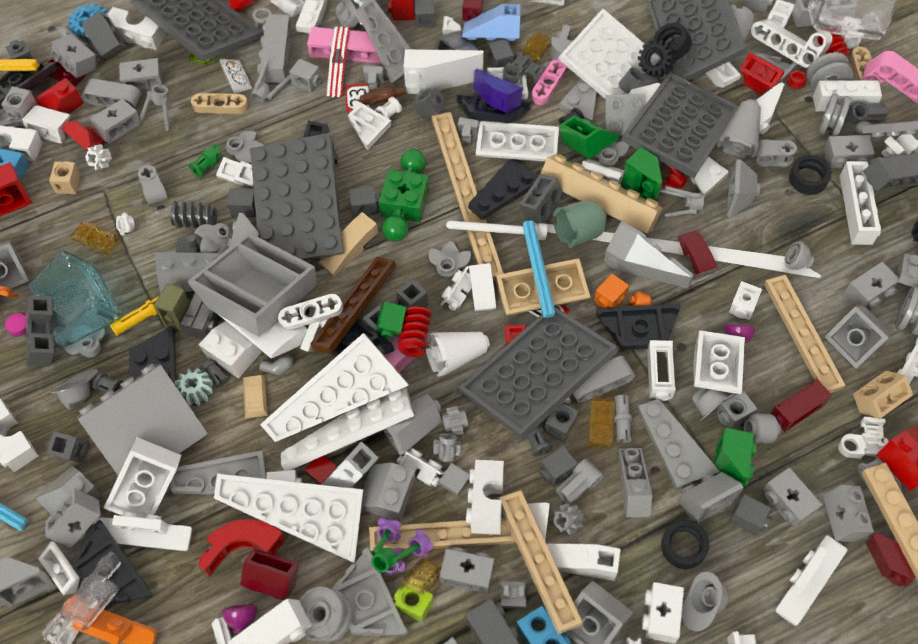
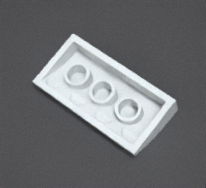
M480 121L476 156L546 161L547 157L557 154L559 127Z
M288 314L285 320L290 323L293 317ZM222 317L270 358H274L302 345L308 330L305 326L288 330L278 320L258 337Z

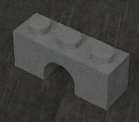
M411 279L396 291L397 297L393 304L405 306L406 309L409 307L426 308L428 306L427 291L414 279ZM378 305L363 317L364 323L374 331L376 330L381 305Z
M28 295L25 306L27 366L51 365L54 355L53 334H50L52 296Z

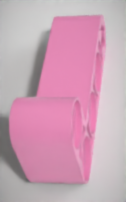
M893 51L882 52L866 64L862 81H879V84L887 81L918 103V69Z

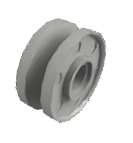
M835 52L825 54L814 60L808 66L807 76L812 90L815 91L819 81H851L853 72L847 57L842 53Z
M832 94L821 121L819 134L824 135L827 128L831 127V136H838L846 118L851 98L845 97L840 105L837 104L838 94Z
M913 285L901 306L895 327L902 331L908 323H911L910 334L916 336L918 335V287Z
M315 587L308 590L300 598L299 602L312 625L311 628L305 631L306 635L304 637L311 641L333 642L340 639L348 631L352 622L353 611L351 603L344 593L337 589ZM325 610L326 616L322 619V613Z

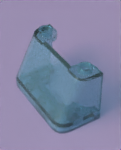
M64 249L29 284L32 295L52 296V312L60 326L53 330V338L59 345H72L111 325L122 316L119 307L98 270L90 262Z

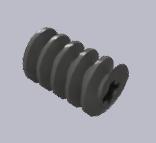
M174 201L171 209V224L173 226H184L185 228L192 226L193 228H198L203 224L216 225L217 209L216 207L211 209L210 203H207L204 209L201 202L198 203L197 208H195L194 202H190L188 208L185 201L182 202L181 207H179L178 201Z

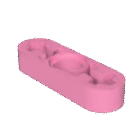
M559 59L550 62L533 88L532 101L535 104H546L564 78L567 66ZM552 80L554 81V83L549 85L546 84L544 81Z

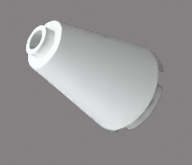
M432 332L427 334L428 340L425 341L429 342V348L426 349L428 362L433 372H439L438 377L445 376L485 354L490 345L488 337L482 332Z

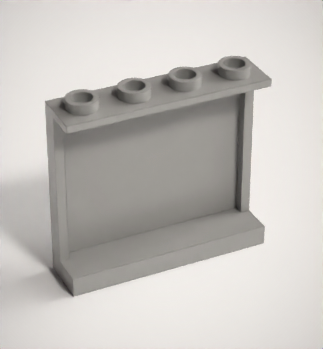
M151 363L141 370L142 375L136 379L133 376L126 379L120 384L122 388L116 392L110 390L100 397L102 401L93 406L90 403L79 410L81 415L77 416V419L117 475H119L136 437L179 454L208 434L160 364L154 366Z

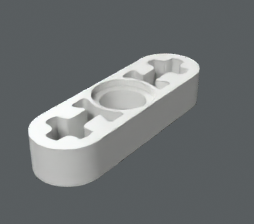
M328 294L283 308L279 312L278 320L285 329L292 330L339 315L343 310V303L337 295ZM331 301H334L336 304L333 310L328 307ZM319 304H322L324 313H322ZM308 307H316L317 312L313 317L305 316V311ZM299 310H300V315H301L302 318H303L302 320H300V318L298 317L299 314H298L297 311H299ZM288 314H291L293 317L290 323L285 320Z

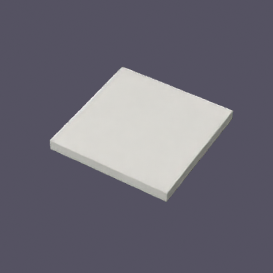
M604 9L597 14L558 58L604 98L605 95L627 94L620 89L618 83L630 68H637L642 74H646L641 70L642 67L638 65L640 63L638 56H641L639 50L643 51L644 48L642 46L644 43ZM655 52L650 58L653 66L660 60V57Z

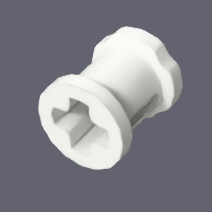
M390 97L387 103L376 108V112L388 119L395 113L402 111L400 103L394 97Z

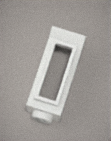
M650 340L647 350L650 399L667 401L673 399L676 390L673 341ZM656 352H665L668 382H658Z

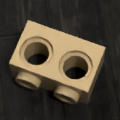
M890 371L883 372L853 394L859 412L881 419L913 395L907 376Z

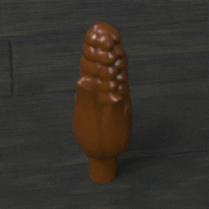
M386 86L370 90V92L361 95L359 101L363 104L371 103V105L388 102L390 97L396 99V96L405 95L404 87L394 89L393 86Z

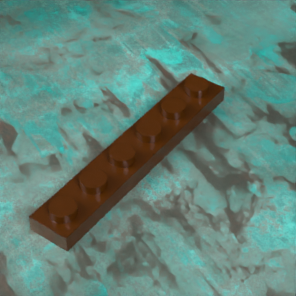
M381 257L374 259L342 301V312L335 317L329 318L310 343L313 350L328 354L333 353L396 268L395 260Z

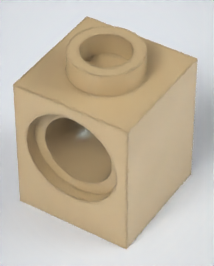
M54 162L49 182L55 193L76 194L81 174L75 162Z

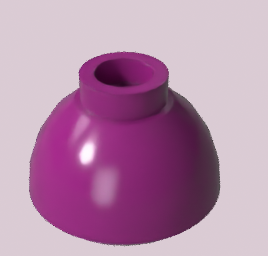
M732 324L724 326V334L745 337L744 348L745 344L752 339L755 333L753 326Z
M254 604L233 605L222 610L224 621L233 628L235 634L241 633L253 623L257 614V606Z

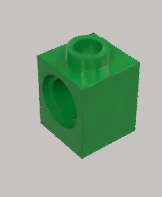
M384 301L380 307L375 332L381 333L380 336L393 339L397 337L402 330L406 307Z

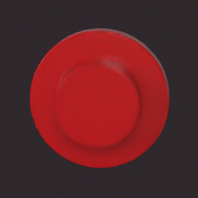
M793 71L787 77V84L794 89H801L807 83L806 75L802 71Z

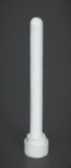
M448 221L446 223L448 229L525 235L523 226ZM537 223L535 228L538 240H546L547 224Z

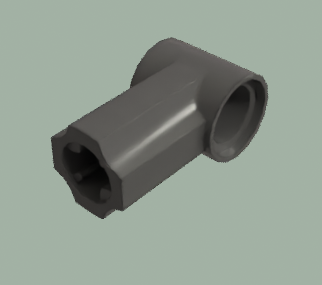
M633 67L627 71L618 85L623 92L629 94L632 89L659 83L657 76L642 74L640 70Z
M857 102L849 106L845 121L851 124L863 120L868 122L885 121L888 115V107H886L885 103Z

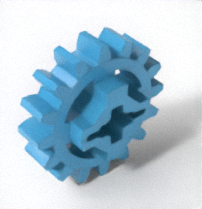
M86 3L85 7L78 6L79 10H72L74 15H69L70 20H68L71 31L78 37L82 35L83 39H86L82 23L99 11L108 15L107 9H103L102 5L97 7L95 3L91 6Z

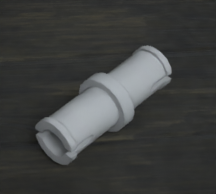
M618 395L614 397L616 411L614 423H616L617 442L621 443L622 440V443H629L632 441L630 429L632 415L629 413V396Z

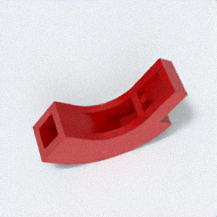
M254 519L233 521L221 526L206 539L211 548L201 555L197 565L203 573L210 577L223 560L234 550L249 547L275 555L286 539L281 531L266 522Z

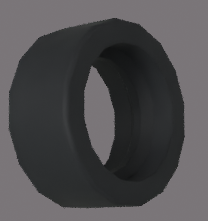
M676 22L668 23L655 33L653 41L657 39L665 42L674 35H682L679 43L673 47L675 50L673 53L676 54L674 60H678L687 54L692 40L682 24ZM656 51L657 55L663 60L662 52Z
M804 155L797 158L793 163L789 174V181L798 192L815 195L823 192L827 187L832 171L830 165L819 156ZM805 168L812 169L819 173L822 180L808 181L798 171Z
M685 519L675 521L669 525L661 541V550L665 559L676 568L686 570L701 564L710 546V540L704 528L694 521ZM680 531L689 532L694 535L700 544L698 553L691 558L681 557L676 554L671 547L673 535Z

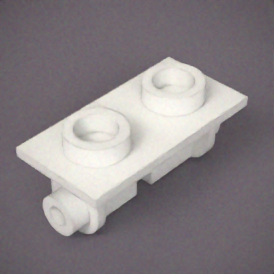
M469 266L455 273L452 281H454L451 287L448 286L441 295L444 298L440 304L441 306L444 303H448V307L453 311L461 307L466 298V295L461 290L468 294L472 288L470 274L466 272Z
M412 447L405 452L404 456H399L397 463L415 469V472L419 468L421 471L417 478L430 487L432 485L436 487L440 480L438 478L439 474L443 475L445 473L441 470V464L432 459L429 462L422 458L423 454Z

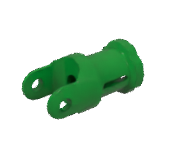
M213 144L204 150L194 163L190 162L188 164L190 170L197 177L202 178L206 170L217 164V161L222 157L220 145Z

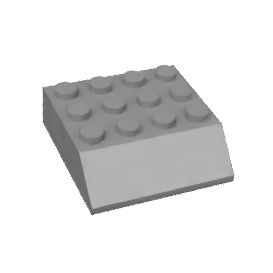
M249 232L188 280L189 285L208 309L258 337L278 321L279 312L283 308L296 305L317 286L315 266Z

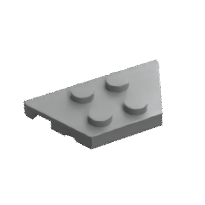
M369 547L362 551L359 559L354 564H351L344 577L339 579L332 589H337L344 593L351 603L353 613L349 628L352 635L405 636L408 634L381 574L372 566L371 559L373 556Z

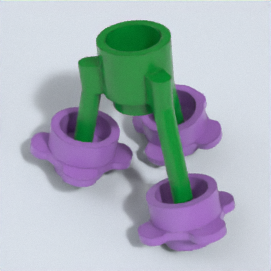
M379 518L377 523L380 527L377 534L381 540L373 548L375 555L372 557L371 563L373 568L379 573L385 572L387 575H392L396 571L403 572L406 569V564L402 558L411 553L425 558L428 556V551L433 549V543L421 529H418L416 535L409 540L410 548L403 552L399 548H384L385 542L400 540L402 536L399 533L401 523L397 520Z

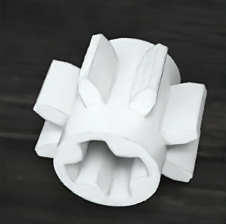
M102 145L88 148L89 152L85 156L88 166H94L95 170L109 167L108 163L112 159L109 149H103Z

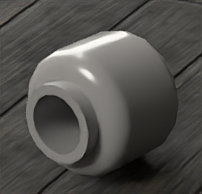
M755 413L750 415L745 421L744 432L754 433V443L770 444L777 439L781 432V426L774 415Z

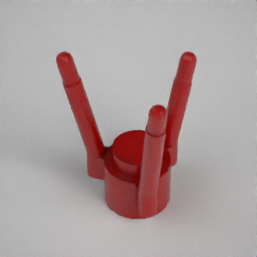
M667 165L672 172L666 178L668 183L662 181L661 186L682 189L687 183L688 178L677 169Z

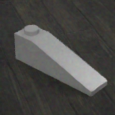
M621 221L606 249L604 262L608 266L624 273L689 288L694 274L674 258L664 256L661 252L662 248L657 244L653 247L644 239L646 235Z

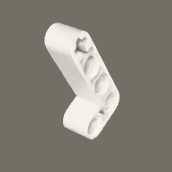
M768 19L758 21L751 27V34L754 38L805 68H808L812 63L808 60L809 53L816 60L820 56L825 55L832 43L831 33L825 30L812 34L806 42ZM777 34L781 37L780 43L776 41ZM818 36L823 38V45L818 43ZM792 44L797 46L796 53L792 50Z

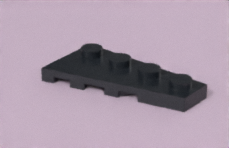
M509 159L469 202L468 209L481 220H484L526 194L538 176L518 159Z

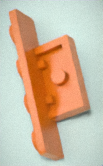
M72 597L65 601L63 618L73 623L72 628L112 644H120L121 642L125 644H155L157 630Z

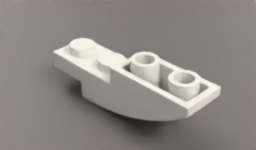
M306 0L297 21L296 30L310 33L311 27L321 26L328 0Z

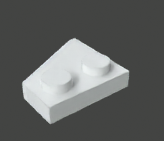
M359 103L348 114L351 125L367 150L391 126L390 119L362 103Z

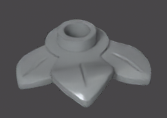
M246 131L238 137H231L227 141L226 150L230 155L235 156L238 162L242 161L251 164L250 148L264 145L255 141V131Z
M615 141L594 157L598 158L603 166H613L620 157L628 153L629 144L623 141L619 143Z
M218 223L214 226L203 224L194 232L202 238L200 253L217 252L222 254L228 249V239L232 238L231 228L224 223ZM219 230L224 231L225 235H221Z
M452 241L447 243L441 251L432 248L429 251V261L436 266L438 274L446 278L454 276L458 269L465 268L471 259L470 251L459 253Z
M85 324L76 326L72 331L73 339L63 344L64 350L71 355L80 353L87 358L96 356L101 350L100 341L105 336V328L102 325H98L93 329Z

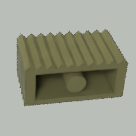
M166 284L153 306L165 327L173 326L174 330L183 332L180 323L191 301L186 297V290L183 287Z

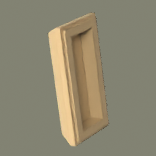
M265 375L243 377L245 419L268 416Z

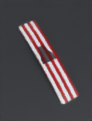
M349 27L334 28L327 84V96L342 97Z

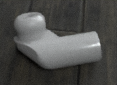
M284 355L275 362L262 360L259 369L274 375H281L292 367L293 358L289 355Z

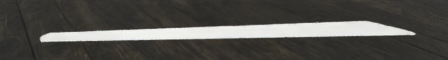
M547 224V232L556 233L554 225ZM603 232L601 236L592 240L610 243L615 233ZM644 238L653 247L656 244L661 247L662 252L684 255L679 242ZM708 246L715 261L815 278L821 277L820 274L810 268L804 267L799 270L786 268L785 256Z

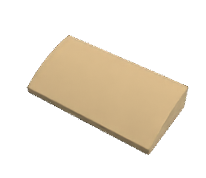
M579 258L544 265L554 306L590 299ZM532 268L496 275L495 283L506 316L541 309Z

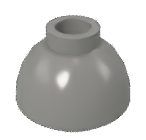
M798 241L788 249L784 262L786 268L799 270L804 267L810 268L814 262V257L811 256L809 247L804 242Z

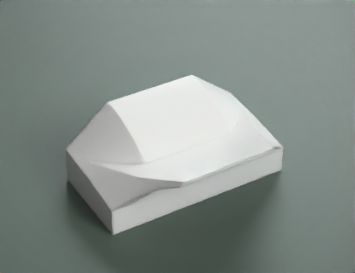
M730 62L705 73L718 87H725L739 80L741 76Z

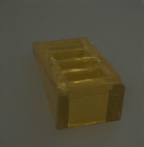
M422 558L404 576L401 584L423 595L437 584L442 567Z

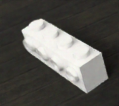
M847 161L840 174L852 245H873L877 236L879 237L881 233L874 190L863 172L868 167V162Z

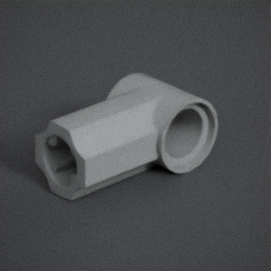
M586 458L576 466L572 475L556 489V493L565 504L569 503L571 506L586 490L593 489L601 481L604 474Z

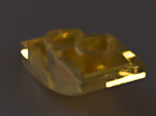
M537 32L527 39L526 46L518 52H522L524 56H531V63H536L551 46V39Z
M81 221L70 236L72 240L107 255L119 240L116 234L102 231L97 225Z
M591 399L588 446L612 448L614 401Z

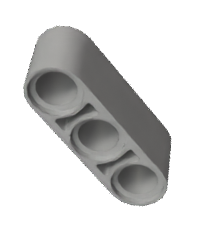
M90 79L81 96L85 102L102 107H109L123 99L135 109L142 93L133 85Z
M624 356L613 358L581 385L573 395L578 403L586 402L629 383L634 379L635 374Z

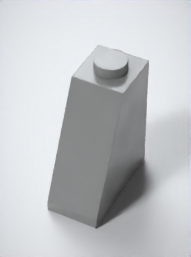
M428 394L411 401L413 417L383 429L385 436L399 455L405 453L442 422L439 414L442 412L440 404L436 399L432 400Z

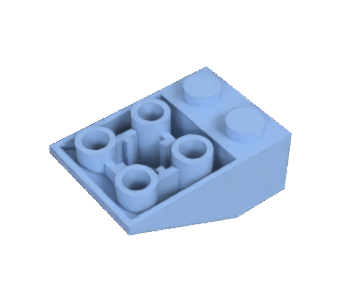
M501 4L465 22L462 37H467L469 40H476L478 38L496 40L497 38H504L507 41L519 38L521 5Z

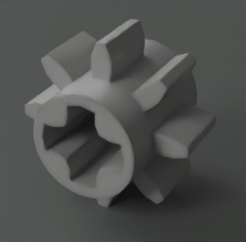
M457 406L446 408L447 414L442 415L445 432L451 431L455 436L463 434V428L468 427L465 411H459Z
M441 434L439 440L434 439L433 454H438V459L441 461H454L455 455H461V441H457V437L453 434Z
M569 503L560 505V510L554 511V524L560 529V533L567 531L568 535L577 533V528L583 527L584 515L577 505L570 507Z

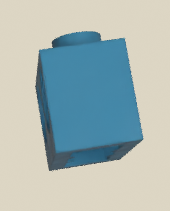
M543 606L517 621L516 629L526 644H571L564 632L557 634L551 618ZM535 621H540L544 624L545 629L535 631L531 624Z

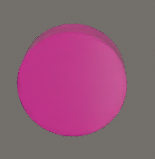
M13 314L6 320L5 327L11 335L20 336L26 333L25 316L23 314Z

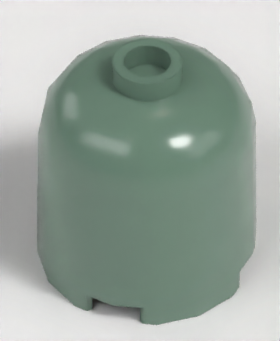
M583 200L555 209L553 213L554 217L557 216V224L554 225L556 234L561 243L566 242L568 244V248L601 236L606 228V212L597 202L592 200Z

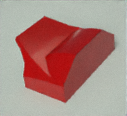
M751 52L739 69L744 77V85L761 95L774 88L785 73L783 70Z
M77 121L65 122L62 128L86 151H88L89 147H94L95 145L103 146L105 143L93 131V127H84Z

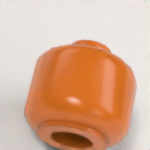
M637 291L633 296H630L628 303L631 304V307L652 305V299L649 294Z

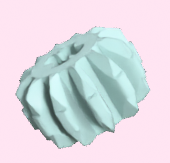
M198 368L193 373L188 369L186 375L180 373L179 377L181 380H175L176 388L189 407L194 403L200 407V401L208 402L207 396L213 395L212 380L209 378L208 373H202Z

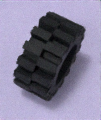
M657 39L648 41V45L644 44L642 46L644 48L643 51L639 50L641 56H638L640 61L638 63L639 67H642L641 70L651 76L662 77L663 74L667 75L669 73L668 70L674 68L672 64L676 63V60H674L676 54L673 53L675 50L664 41ZM656 51H661L663 54L662 63L658 66H653L650 61L651 55Z

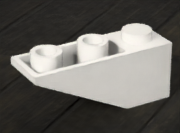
M546 544L558 571L610 581L615 580L618 572L619 548L597 544Z

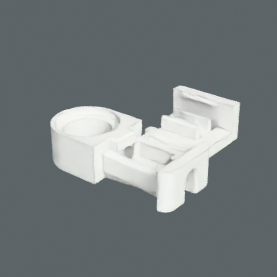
M863 417L861 427H864V433L861 435H845L838 444L839 452L848 458L861 459L864 455L877 457L876 454L889 442L883 435L885 419ZM844 442H853L856 445V450H848Z

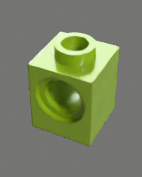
M407 581L404 587L400 586L394 596L395 606L398 611L423 623L434 603V596ZM415 596L419 599V602L414 606L406 604V600L409 597Z

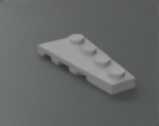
M368 0L357 9V12L390 82L393 83L404 74L405 50H411V48L375 0Z
M660 399L638 406L637 411L675 490L700 482L709 474L713 473L715 476L720 473L718 468Z
M261 450L177 467L170 482L171 491L173 494L214 495L217 474L267 479L264 453Z

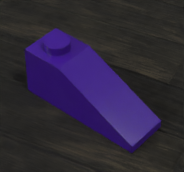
M474 70L473 88L491 107L507 113L521 106L523 87L481 70Z

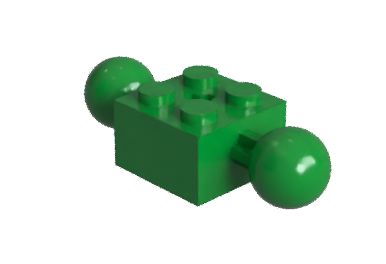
M409 149L402 154L400 165L403 171L388 169L380 196V215L387 217L382 224V233L386 239L392 242L401 241L407 236L409 230L407 221L421 223L429 192L428 175L419 174L426 166V158L417 149Z

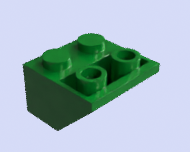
M576 115L559 125L563 145L588 159L619 139V135L593 121Z
M640 147L625 163L621 187L638 192L639 196L644 199L650 198L658 201L662 184L658 157Z
M725 428L716 445L714 465L720 473H725L746 488L748 480L752 479L754 465L750 464L751 457L755 456L757 443L753 442L754 433Z

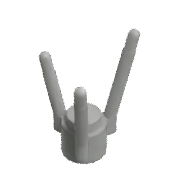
M265 61L251 93L252 98L260 103H264L266 99L271 100L273 95L291 79L289 75L270 92V87L262 82L269 63L268 61Z
M160 84L154 85L152 91L147 92V99L139 121L142 123L152 100L155 105L163 106L166 131H169L168 88Z
M668 186L665 189H660V193L685 198L684 206L688 207L687 210L665 213L664 217L696 214L697 210L703 209L704 194L692 193Z

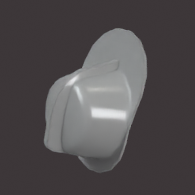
M91 369L79 373L60 387L51 390L50 393H56L60 402L69 410L81 406L91 394L89 380L98 373V370Z
M701 388L692 397V401L702 415L699 421H702L717 406L735 396L736 393L731 394L729 392Z
M706 571L698 574L684 601L682 619L690 630L696 632L703 631L710 626L716 614L722 612L727 606L728 593L726 585L721 583L714 573Z

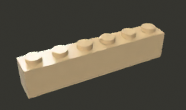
M560 154L547 157L541 174L557 178L564 193L580 201H595L605 210L606 214L647 234L653 230L663 207L658 206L657 201L650 198L644 199L639 196L638 192L631 189L626 190L616 181H607L602 178L601 174L594 171L589 172L579 163L572 164L566 161L567 158Z

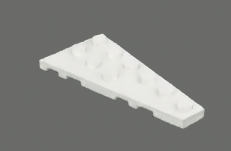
M363 333L260 425L277 442L409 386V384L366 334Z
M407 386L345 412L281 453V466L284 471L294 469L413 417L414 413Z
M217 474L214 499L355 563L362 489Z

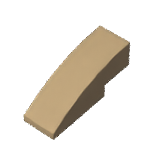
M363 212L360 213L342 231L344 254L321 258L319 265L332 276H335L364 251L363 246L378 234L377 223Z

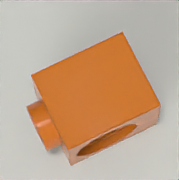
M611 274L597 288L594 301L600 308H615L627 297L629 285L614 274Z

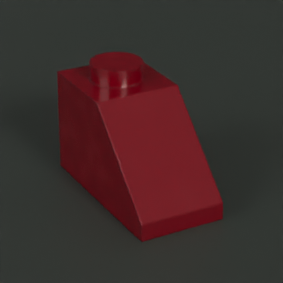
M874 532L867 539L866 545L881 575L897 586H908L915 580L916 576L898 542Z

